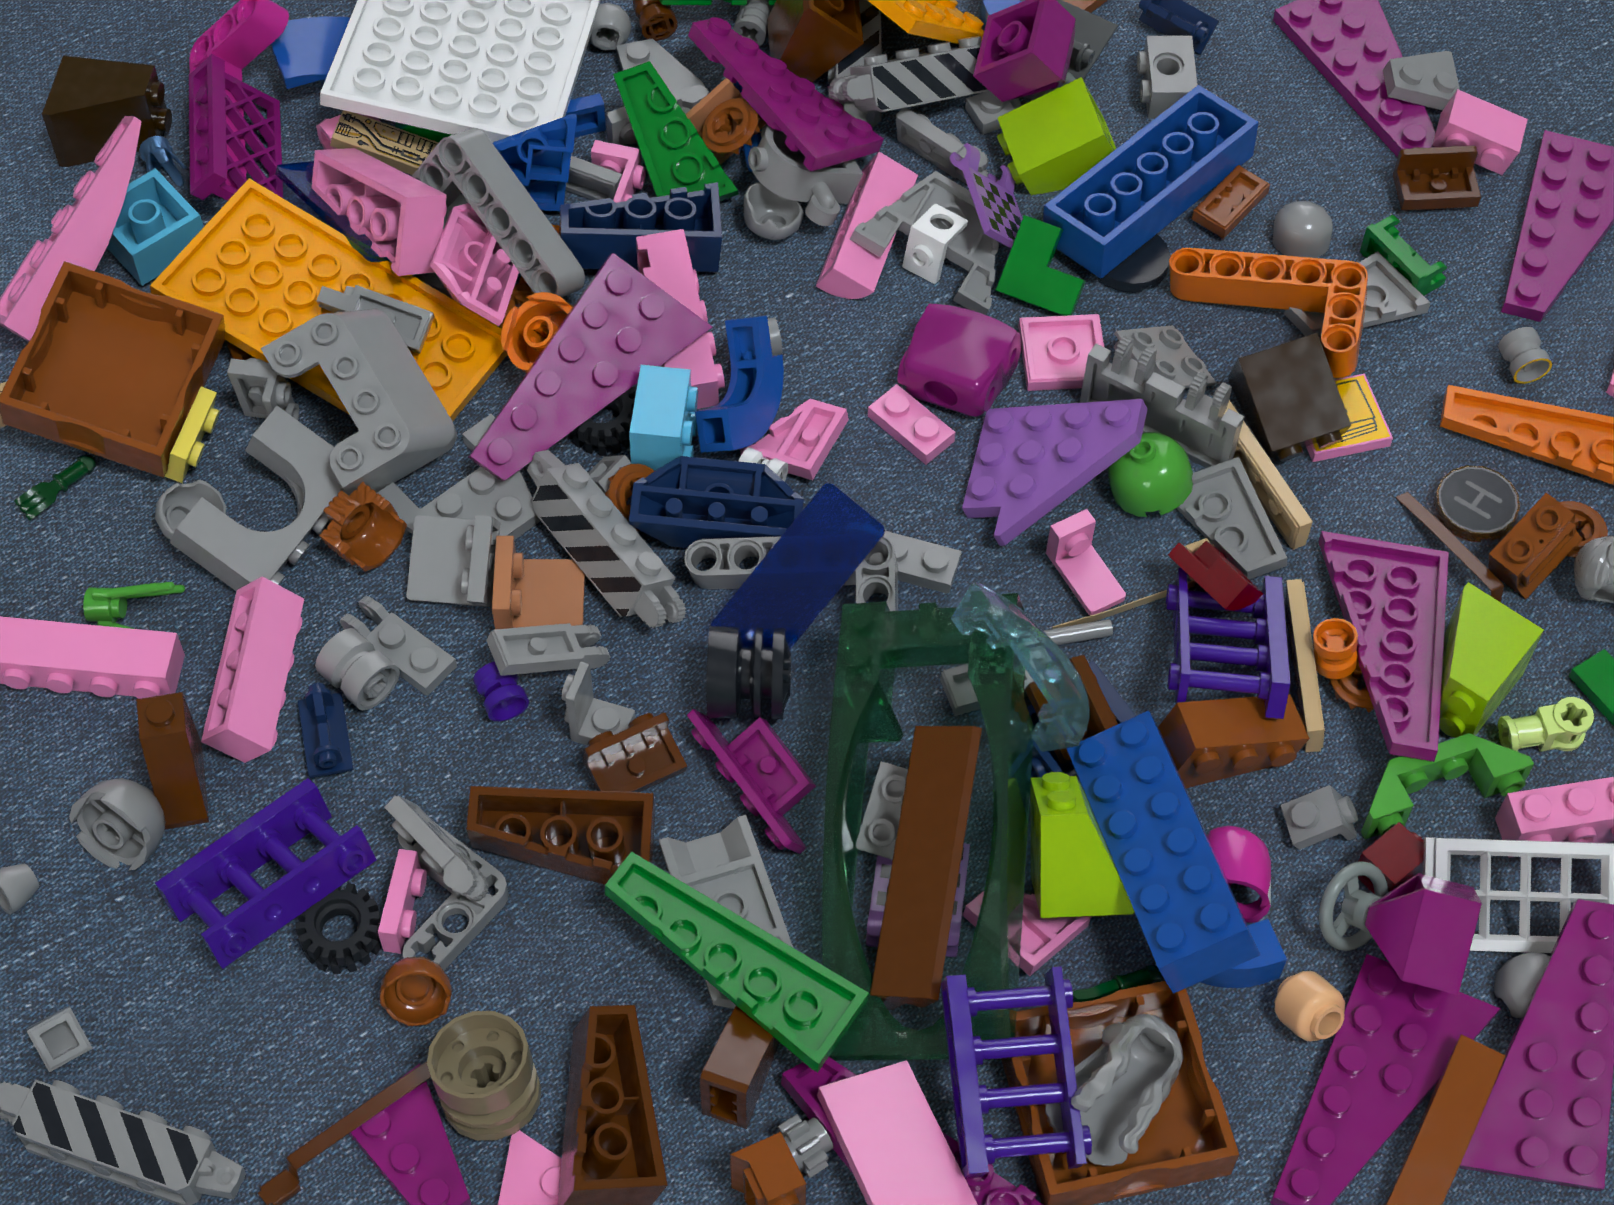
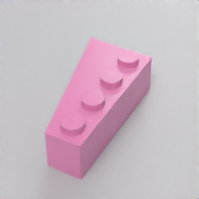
M356 148L315 150L311 189L338 216L345 215L350 222V228L357 235H365L372 242L371 249L379 257H387L392 262L391 269L398 276L435 273L430 265L443 232L444 217L447 211V194Z
M684 229L636 237L638 272L708 323L704 300L700 301L698 277L696 270L692 268ZM712 332L704 333L660 366L691 369V386L698 387L697 409L718 405V389L725 388L721 364H714L713 356H716V346Z

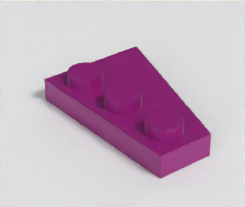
M419 1063L416 1067H414L412 1070H410L408 1073H410L411 1071H413L414 1069H416L417 1067H419V1066H420V1063ZM427 1081L349 1133L407 1205H471L468 1191Z

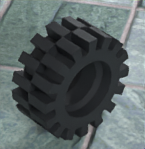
M631 387L603 408L616 411L619 414L616 419L606 423H596L588 419L570 432L568 435L570 439L574 438V444L579 449L585 444V452L592 454L594 449L598 448L599 456H606V449L612 448L613 454L619 453L620 444H623L627 449L630 446L629 431L636 396L634 389Z
M347 883L345 890H341V887H338L297 916L299 922H295L296 932L302 950L305 952L310 963L313 964L316 961L318 969L324 972L328 966H331L333 974H341V966L347 965L349 973L357 971L355 962L360 960L366 966L371 962L369 953L372 952L377 955L381 949L378 934L381 916L374 898L370 899L369 893L365 889L361 888L357 892L355 884ZM350 915L358 922L357 930L348 939L330 941L322 934L324 924L335 916Z

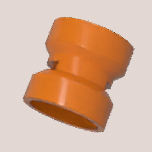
M1331 618L1322 621L1314 629L1313 646L1316 671L1328 679L1345 678L1356 669L1358 633L1351 622L1344 619Z

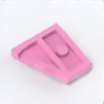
M997 880L968 903L962 915L1029 976L1086 929L1091 920V916L1041 918L1035 894L1022 893L1018 888Z

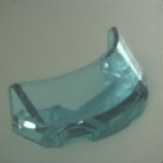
M972 583L952 615V622L962 635H971L977 629L989 635L986 643L992 649L1010 646L1048 701L1047 704H1043L1039 711L1038 717L1040 722L1036 724L1031 734L1042 752L1078 746L1087 730L1090 711L1087 692L1079 673L1066 654L1025 611L996 591L980 583Z

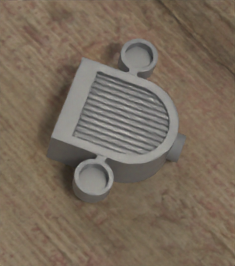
M766 124L761 129L762 139L758 147H753L749 152L748 162L754 175L762 185L773 193L789 200L808 202L805 209L807 217L818 225L831 226L840 211L838 203L848 204L863 176L856 161L853 159L810 172L803 164L806 158L800 150L798 152L791 151L785 144L787 138L785 133L772 129Z

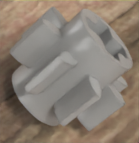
M798 1114L778 1126L800 1172L804 1170L808 1178H811L829 1166L827 1163L829 1157L826 1153L833 1149V1143L823 1125L816 1118L813 1117L808 1121L804 1120L802 1122Z

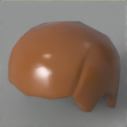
M425 957L404 958L394 963L383 977L380 988V1004L386 1009V1012L392 1019L407 1026L428 1025L441 1015L447 1013L452 995L450 979L440 964Z

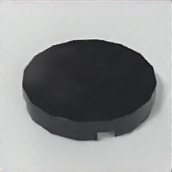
M1156 234L1103 278H1097L1103 284L1117 291L1136 293L1142 292V288L1149 286L1152 289L1158 286L1167 276L1170 259L1168 246Z

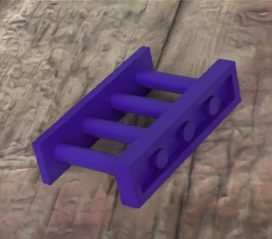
M1178 568L1176 585L1168 584L1166 594V610H1173L1174 663L1169 665L1167 688L1168 690H1175V705L1178 702H1186L1188 687L1257 694L1258 699H1264L1265 717L1284 719L1290 689V671L1282 577L1264 576L1263 595L1255 603L1243 609L1231 611L1224 609L1207 592L1188 590L1187 573L1182 568ZM1188 607L1252 613V618H1256L1255 622L1189 616ZM1189 633L1253 639L1254 644H1258L1257 649L1192 643L1189 642ZM1190 660L1255 666L1256 671L1262 672H1259V676L1191 670Z
M307 778L155 882V885L170 911L179 922L196 913L209 927L201 935L218 965L224 969L377 861L362 829L358 825L341 836L326 822L332 816L317 786ZM311 832L325 848L305 862H302L288 847ZM273 859L287 874L266 889H263L250 874ZM232 886H235L248 901L225 917L211 901Z
M1062 966L1052 967L1044 975L1045 986L976 992L974 987L967 988L966 974L946 976L941 982L960 1163L965 1179L983 1177L989 1172L988 1164H994L997 1158L1066 1152L1068 1169H1074L1086 1164V1155H1091L1092 1139L1089 1126L1082 1125L1080 1110L1075 1109L1071 1105V1098L1074 1097L1077 1091L1067 1008L1073 1007V991L1070 980L1063 979ZM1048 1005L1051 1034L981 1040L980 1036H973L971 1017L977 1016V1011ZM1054 1054L1057 1083L987 1089L985 1084L979 1085L976 1065H982L983 1060ZM1060 1103L1064 1132L994 1139L991 1134H984L982 1115L988 1114L989 1109Z

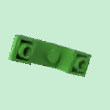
M1470 733L1438 743V752L1434 762L1404 756L1391 759L1384 771L1361 834L1366 840L1377 835L1383 836L1398 822L1405 827L1414 806L1408 794L1423 789L1431 781L1443 777L1445 780H1452L1463 775L1468 770L1484 798L1499 793L1502 796H1506L1507 793L1518 792L1525 786V781L1534 763L1530 756Z

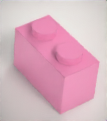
M1457 89L1440 114L1432 146H1476L1478 155L1475 164L1503 175L1520 152L1528 119Z

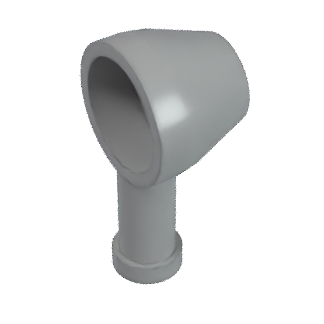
M25 863L0 868V907L7 914L11 915L22 908L39 889V882L34 872Z

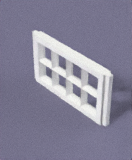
M1424 837L1423 875L1450 881L1451 855H1480V890H1475L1482 902L1479 913V934H1474L1470 951L1551 953L1558 939L1557 936H1530V901L1560 902L1559 934L1571 910V902L1581 899L1614 905V843ZM1491 856L1521 857L1520 891L1490 890ZM1531 857L1561 858L1560 893L1531 892ZM1572 858L1601 859V894L1571 893ZM1490 900L1520 901L1519 935L1489 934Z

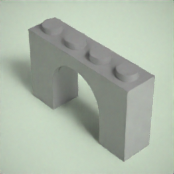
M276 406L252 435L245 451L279 475L290 486L297 502L296 519L290 525L280 530L271 532L254 531L240 525L201 497L175 529L170 544L235 591L262 576L280 585L285 578L280 573L282 568L288 561L296 565L310 545L304 540L312 530L320 534L330 520L324 513V508L329 506V502L333 501V498L338 496L340 491L346 493L330 466V454L334 447L282 408Z

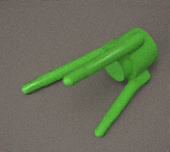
M173 582L150 583L118 588L89 587L84 595V616L88 622H98V626L134 629L116 623L118 618H124L126 615L127 599L183 593L185 587L183 585H174Z

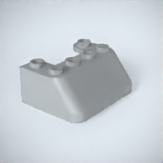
M367 309L320 314L260 348L273 370L282 377L294 378L300 376L320 364L359 431L339 442L333 448L330 454V466L348 495L357 490L362 482L377 493L390 483H395L448 452L456 442L457 431L450 416L393 322L381 310Z

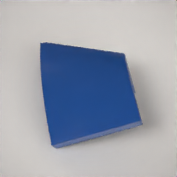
M323 16L288 20L283 33L270 44L286 89L319 80L322 86L324 85L350 17Z
M576 114L567 115L493 142V145L541 210L560 212V205H564L571 153H573Z

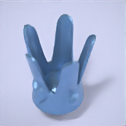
M153 136L143 141L139 152L141 159L146 162L147 173L155 168L160 172V168L163 167L177 186H183L184 180L173 159L183 169H187V166L172 153L173 149L169 145L168 140L162 136Z

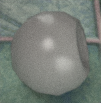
M602 3L597 8L589 42L601 50H616V45L626 43L631 33V22L627 12L619 5Z

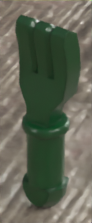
M91 455L78 457L77 461L59 474H53V481L38 483L16 498L14 502L17 506H20V510L25 513L29 521L55 502L57 493L60 490L63 492L68 491V487L86 474H90L96 466L95 458Z
M1148 965L1146 968L1128 974L1114 975L1113 980L1092 988L1074 991L1073 1002L1092 1001L1106 997L1118 990L1161 982L1162 974L1157 966Z

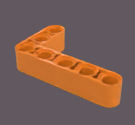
M1182 248L1176 250L1169 259L1170 291L1177 299L1289 310V307L1302 311L1325 313L1321 344L1333 377L1344 378L1355 371L1358 363L1367 301L1368 273L1362 264L1347 260L1201 248Z

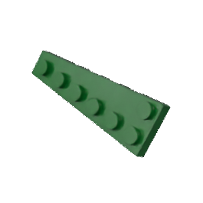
M633 852L627 856L605 884V895L817 1073L868 1001L869 993Z

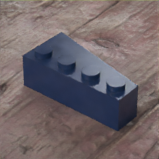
M718 182L704 184V190L688 192L686 187L670 189V195L649 198L647 193L632 194V198L615 203L611 198L560 205L559 235L583 269H600L608 256L614 253L638 270L636 237L684 229L693 270L695 269L697 272L719 271L722 227Z

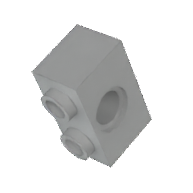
M1147 36L1144 51H1138L1137 73L1144 74V80L1140 82V102L1147 104L1148 118L1158 117L1198 85L1192 36Z

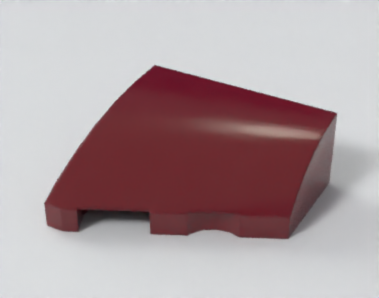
M1205 541L1195 553L1179 542L1168 554L1176 564L1226 610L1235 611L1243 609L1255 603L1263 595L1236 566L1226 559L1227 557L1208 541Z

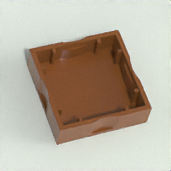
M64 261L42 306L36 331L21 351L0 394L2 422L5 425L164 478L168 470L170 453L200 387H204L225 341L224 315L169 296L140 291L119 279Z
M1166 981L1118 990L1106 997L1092 1001L1073 1002V1007L1067 1008L1074 1067L1099 1049L1103 1043V1030L1107 1026L1118 1022L1123 1023L1128 1018L1139 1014L1155 1015L1177 1032L1182 1046L1183 1062L1169 1095L1161 1104L1159 1112L1151 1120L1144 1135L1138 1140V1151L1135 1154L1128 1153L1126 1161L1122 1164L1102 1166L1092 1164L1086 1158V1164L1079 1168L1068 1169L1066 1152L1029 1155L1041 1203L1043 1205H1094L1231 1175L1239 1157V1152L1219 1090L1211 1079L1205 1064L1202 1037L1186 988L1173 994ZM1048 1005L999 1015L995 1038L1051 1034ZM1054 1054L1001 1058L1009 1087L1057 1083ZM1045 1104L1015 1107L1023 1136L1054 1133L1053 1127L1049 1126L1047 1121L1048 1116L1045 1113Z

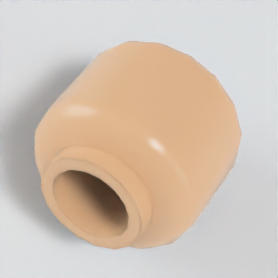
M1302 971L1287 977L1279 985L1274 1011L1278 1019L1298 1037L1306 1041H1318L1332 1037L1341 1028L1345 1017V1000L1340 991L1321 975L1313 971Z

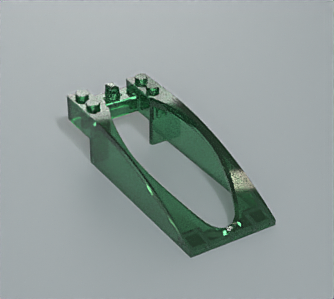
M1018 593L974 596L973 606L939 608L937 603L933 602L919 603V609L890 611L886 601L843 604L832 701L826 779L822 892V965L867 991L869 996L861 1012L829 1057L834 1061L949 1059L944 1014L933 1026L917 1031L904 1027L891 1015L880 997L870 995L873 977L859 938L852 909L858 855L856 841L861 825L868 744L871 742L901 741L904 735L891 706L895 668L968 664V677L981 709L990 749L994 803L991 853L985 890L975 933L962 975L966 974L967 988L974 987L976 992L1018 988L1034 725L1024 701L1028 620ZM1017 1008L977 1011V1016L971 1017L973 1036H980L981 1040L1015 1037Z

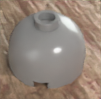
M124 778L104 780L93 786L72 805L69 816L71 824L77 819L78 826L81 829V832L76 836L80 844L94 858L115 869L120 866L119 861L126 865H131L129 870H136L144 864L160 845L166 824L163 809L154 793L147 787Z

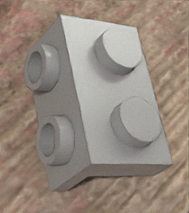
M256 358L247 360L231 359L227 374L245 416L267 418L274 408L279 406L296 420H299V405L294 403L291 395V384L286 382L285 377L278 375L270 364Z

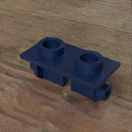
M1141 0L1139 3V8L1143 10L1139 18L1141 22L1166 36H1192L1193 49L1200 55L1219 23V20L1183 0Z
M314 683L308 687L305 699L298 700L309 779L354 770L342 692L332 694L330 690L326 689L325 684Z

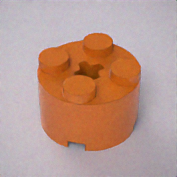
M549 292L534 293L526 297L529 300L519 308L514 306L504 320L501 331L503 349L507 352L510 361L525 373L531 368L573 308L570 303L556 294Z

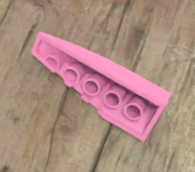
M124 116L95 157L94 163L99 168L95 173L90 170L81 177L73 189L75 202L72 206L68 204L63 210L59 209L51 220V224H53L51 236L43 242L37 240L0 297V326L29 342L36 331L42 306L63 262L66 261L92 271L96 270L109 244L124 203L134 166L141 120L134 116Z

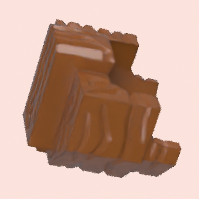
M362 482L357 490H354L350 495L340 491L338 496H335L333 501L329 502V506L324 508L323 511L331 523L319 536L327 547L337 552V555L345 559L346 562L351 565H357L366 572L381 566L399 547L407 524L399 518L398 513L388 500Z

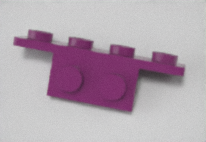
M695 709L691 710L687 716L695 726L691 730L692 735L703 748L708 751L710 749L714 751L719 758L715 763L717 769L729 782H737L744 792L740 795V799L747 809L755 816L761 815L766 821L768 827L765 829V833L780 850L788 848L801 854L807 847L783 815L813 790L816 785L766 720L759 717L729 744L710 718H707L706 715Z

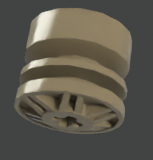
M472 1011L454 1018L438 1031L429 1046L427 1066L446 1119L459 1134L477 1141L498 1140L515 1134L531 1121L540 1105L542 1087L524 1031L511 1017L495 1011Z

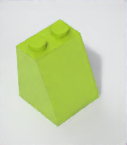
M1082 77L997 117L1002 129V133L997 135L998 141L1005 155L1011 154L1013 159L1012 162L1008 163L1010 173L1017 185L1024 183L1031 196L1064 190L1117 149L1105 118Z
M1469 582L1462 590L1444 635L1439 727L1445 734L1454 738L1468 733L1476 736L1524 674L1544 629Z
M1050 772L1042 777L1030 778L1031 881L1040 917L1057 918L1134 914L1130 899L1077 776H1069L1062 772Z

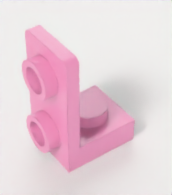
M598 140L594 141L591 149L592 163L622 174L613 201L618 203L632 198V194H635L636 189L643 188L646 178V166L641 165L640 149Z
M1085 509L1050 526L1046 555L1088 615H1094L1124 602L1126 593L1092 546L1096 521L1088 509Z

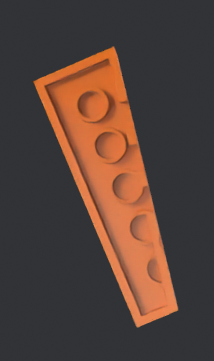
M1453 385L1447 386L1444 394L1440 427L1614 485V417Z

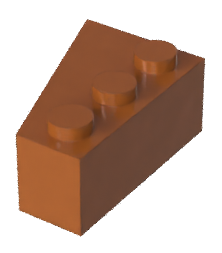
M1288 694L1284 719L1265 717L1264 699H1258L1256 696L1178 702L1158 727L1185 788L1273 766L1281 767L1296 759L1297 753L1310 739L1290 694Z

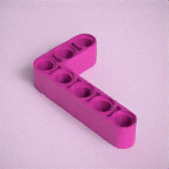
M271 0L238 1L196 40L189 57L190 73L213 54L225 61V73L242 81V69L273 43L285 30L289 19L288 10ZM225 88V92L233 103L237 102L230 90ZM239 108V112L244 117L243 108ZM226 114L227 124L230 126L233 132L238 131V129L235 127L233 122ZM243 137L238 138L245 147V139ZM226 143L228 154L234 162L238 161L239 159ZM242 166L239 169L246 177L247 170ZM227 173V180L225 181V184L239 190L235 182Z

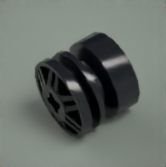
M710 626L707 651V718H737L741 700L750 699L753 717L758 719L762 716V700L769 699L772 700V719H783L784 709L791 694L792 654L786 640V628H774L773 647H764V628L756 627L752 647H743L739 627Z

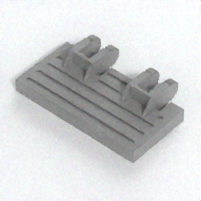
M1125 334L1117 345L1113 362L1110 363L1111 350L1098 344L1094 345L1087 357L1080 403L1143 399L1148 409L1143 433L1156 432L1171 437L1184 448L1189 460L1205 468L1234 458L1244 416L1229 408L1226 411L1232 390L1230 385L1224 382L1221 383L1214 392L1213 398L1205 395L1209 375L1199 371L1191 382L1185 400L1183 399L1184 386L1153 372L1157 356L1156 349L1150 346L1146 347L1138 361L1131 358L1134 338Z

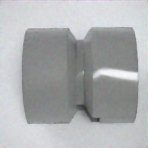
M353 628L345 629L333 636L321 649L315 664L317 672L334 687L340 688L344 692V696L362 711L369 710L381 703L394 689L400 674L397 665L378 650L375 651L374 645Z

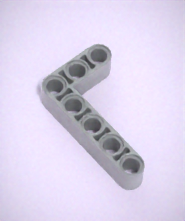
M471 128L443 138L411 177L447 194V208L462 193L534 293L549 292L563 298L582 289L585 282L582 266L488 136L478 128Z
M882 534L702 539L690 544L685 551L684 560L687 570L694 583L703 589L856 585V638L861 656L871 665L883 666L893 661L898 653V563L893 543ZM874 553H884L888 556L881 565L875 566L866 562L869 556ZM840 554L845 557L838 566L830 567L824 564V561L830 555ZM795 555L802 558L801 562L793 568L781 566L783 560L788 556ZM747 557L759 559L756 566L751 569L739 568L741 561ZM713 558L716 560L715 565L709 570L701 571L697 569V565L703 559ZM881 593L888 596L887 601L881 606L874 607L866 603L873 594ZM882 634L888 637L887 643L880 648H871L866 645L869 638L873 635Z

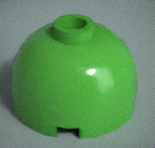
M1142 433L1141 442L1110 465L1108 469L1109 482L1115 502L1125 512L1138 517H1147L1145 512L1158 510L1160 515L1170 513L1184 503L1193 488V471L1187 453L1176 440L1161 433Z

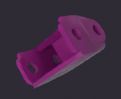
M928 304L916 325L911 343L901 360L897 381L899 384L905 385L906 392L913 398L969 416H980L991 408L995 399L1007 386L1018 365L1021 352L1020 333L1007 324L976 311L950 305Z

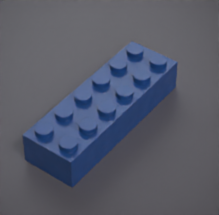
M1197 85L1044 205L1043 222L1063 229L1056 249L1100 279L1103 278L1223 181L1238 165L1241 166L1254 154L1259 122L1202 86Z
M1148 710L1067 747L1069 756L1157 967L1172 993L1174 994L1260 956L1180 774L1150 711Z

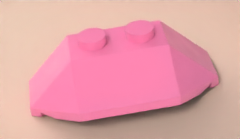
M466 203L455 206L449 212L430 267L455 301L499 326L503 322L519 271L471 205Z

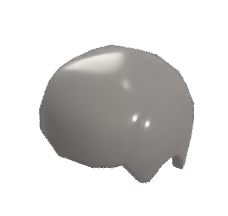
M760 182L749 186L744 195V220L747 227L756 235L770 240H780L787 238L799 229L804 212L798 201L783 198L767 189Z
M1294 201L1285 204L1275 216L1273 245L1286 256L1318 258L1329 249L1333 233L1332 219L1324 207L1310 201Z
M203 480L187 484L176 483L166 489L165 493L157 501L155 519L163 535L171 540L177 526L201 497L226 514L227 506L221 493Z
M1528 952L1509 959L1496 972L1495 996L1505 1002L1512 1017H1524L1533 997L1532 994L1544 973L1550 956L1543 953Z

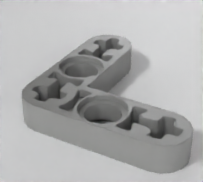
M436 824L483 873V876L489 881L488 886L491 887L494 884L496 892L494 896L486 893V897H482V900L478 899L477 901L456 894L452 891L453 889L443 882L444 872H437L423 860L420 854L425 849L418 842L412 846V843L398 833L400 848L417 851L421 869H426L428 876L452 893L408 939L403 948V958L416 957L418 951L426 954L432 949L433 961L440 964L442 969L445 970L505 906L508 900V888L505 877L499 870ZM462 914L469 919V924L462 932L450 933L443 928L445 920L451 915ZM434 933H436L438 938L440 939V941L437 944L435 942V938L433 935Z

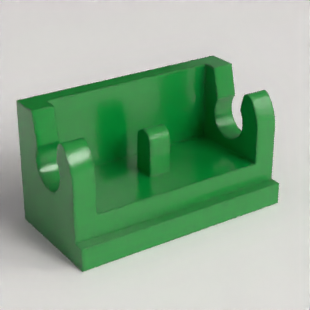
M1395 215L1367 226L1360 248V253L1365 258L1379 252L1423 296L1445 283L1446 277L1442 272L1447 269V266L1442 261L1430 266L1398 235L1399 231L1393 227L1400 222Z

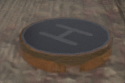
M1466 465L1451 470L1441 479L1433 499L1439 521L1454 536L1471 542H1481L1482 539L1489 538L1495 540L1503 537L1512 529L1520 510L1519 494L1513 484L1501 473L1484 466Z

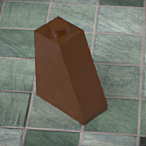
M183 692L136 699L140 743L154 796L164 812L166 821L164 830L209 822L202 743Z
M735 1006L701 1073V1109L704 1115L747 1129L780 1042L737 1006Z

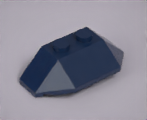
M680 456L658 468L646 478L642 477L634 482L629 525L672 547L688 548L693 542L702 539L801 536L804 498L797 492H794L785 481L765 464Z

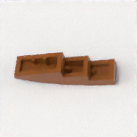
M1460 1034L1420 1120L1422 1122L1403 1160L1402 1169L1385 1205L1443 1204L1488 1101L1505 1055Z

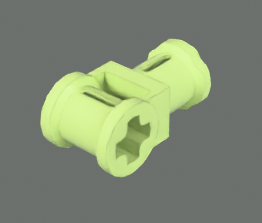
M1566 697L1557 704L1539 707L1535 715L1514 719L1508 715L1501 716L1498 721L1499 739L1502 746L1517 752L1518 749L1538 746L1540 752L1553 749L1573 751L1583 743L1586 732L1592 726L1594 713L1591 706L1583 699Z

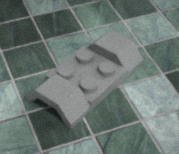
M746 815L737 817L720 833L689 842L669 837L659 839V845L670 875L793 947ZM705 979L713 1005L734 1009L736 1005Z

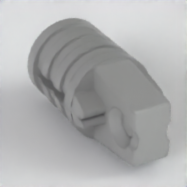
M747 0V4L740 7L733 30L742 37L755 41L759 46L762 45L768 31L767 19L774 5H769L768 0Z

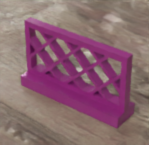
M211 54L189 74L190 194L204 200L213 193L228 201L238 190L225 184L227 173L237 187L240 188L247 181L239 169L244 166L256 183L283 198L280 101L225 73V61ZM225 88L230 90L237 102L233 103L225 92ZM254 103L267 109V119H264ZM239 108H243L253 122V125L249 126L239 112ZM226 114L233 122L235 127L238 129V131L233 132V130L227 124ZM259 130L268 143V148L264 147L254 133L255 131ZM243 137L255 154L250 155L238 138ZM226 143L237 156L238 161L234 162L228 154ZM259 159L269 172L268 178H266L256 164V160Z

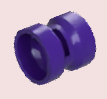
M495 661L480 668L475 673L473 682L479 695L485 697L483 705L489 719L501 722L510 720L523 713L529 705V699L524 688L517 685L518 674L501 676Z

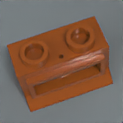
M1546 492L1489 553L1488 569L1526 600L1582 540L1574 524L1575 514Z
M781 1132L730 1154L731 1188L744 1193V1200L747 1205H806V1182Z

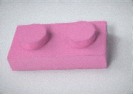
M898 384L868 406V417L925 465L955 442L956 432Z
M398 850L378 929L384 952L402 954L405 938H410L415 931L417 914L413 910L416 896H423L427 880L426 869H421L417 851Z

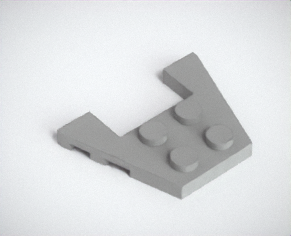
M935 171L903 193L901 198L889 207H883L876 212L872 219L866 223L862 222L855 228L850 240L881 258L897 230L909 236L911 226L934 204H938L967 219V226L948 244L945 258L969 272L953 301L969 310L987 314L992 303L990 295L995 279L996 270H994V263L999 242L984 234L970 191ZM936 218L930 221L938 229H949L952 227V224L945 219Z
M492 414L462 434L463 443L471 451L495 419ZM479 467L422 508H418L394 482L377 492L392 504L399 518L405 521L407 527L404 534L406 535L413 534L414 518L416 515L475 519V515L493 516L501 522L499 536H514V540L540 522L538 516L533 512L532 495L520 470L507 480L501 481L484 468Z

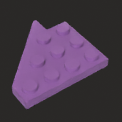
M1143 399L989 409L985 415L962 506L967 518L998 517L994 537L999 546L1008 544L1141 442L1148 410Z

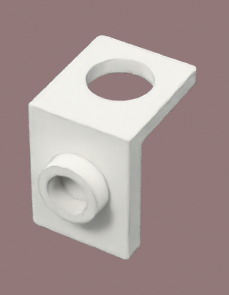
M938 204L931 206L910 228L902 267L936 284L940 280L947 246L967 226L968 220ZM936 218L945 219L952 224V227L949 229H938L930 221Z

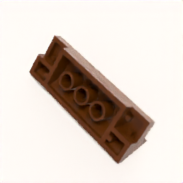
M915 726L890 879L887 887L882 927L879 934L875 968L871 982L870 995L876 997L874 1007L894 1010L904 1004H910L924 1008L939 1000L982 728Z

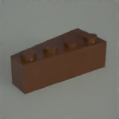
M470 786L466 830L471 847L603 885L608 882L631 852L652 863L655 826L654 793Z
M635 1005L590 1006L573 1031L557 1205H652L668 1184Z

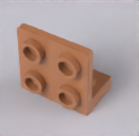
M496 536L492 614L495 629L570 623L571 626L583 625L585 574L573 559H524L523 553H516L514 536Z

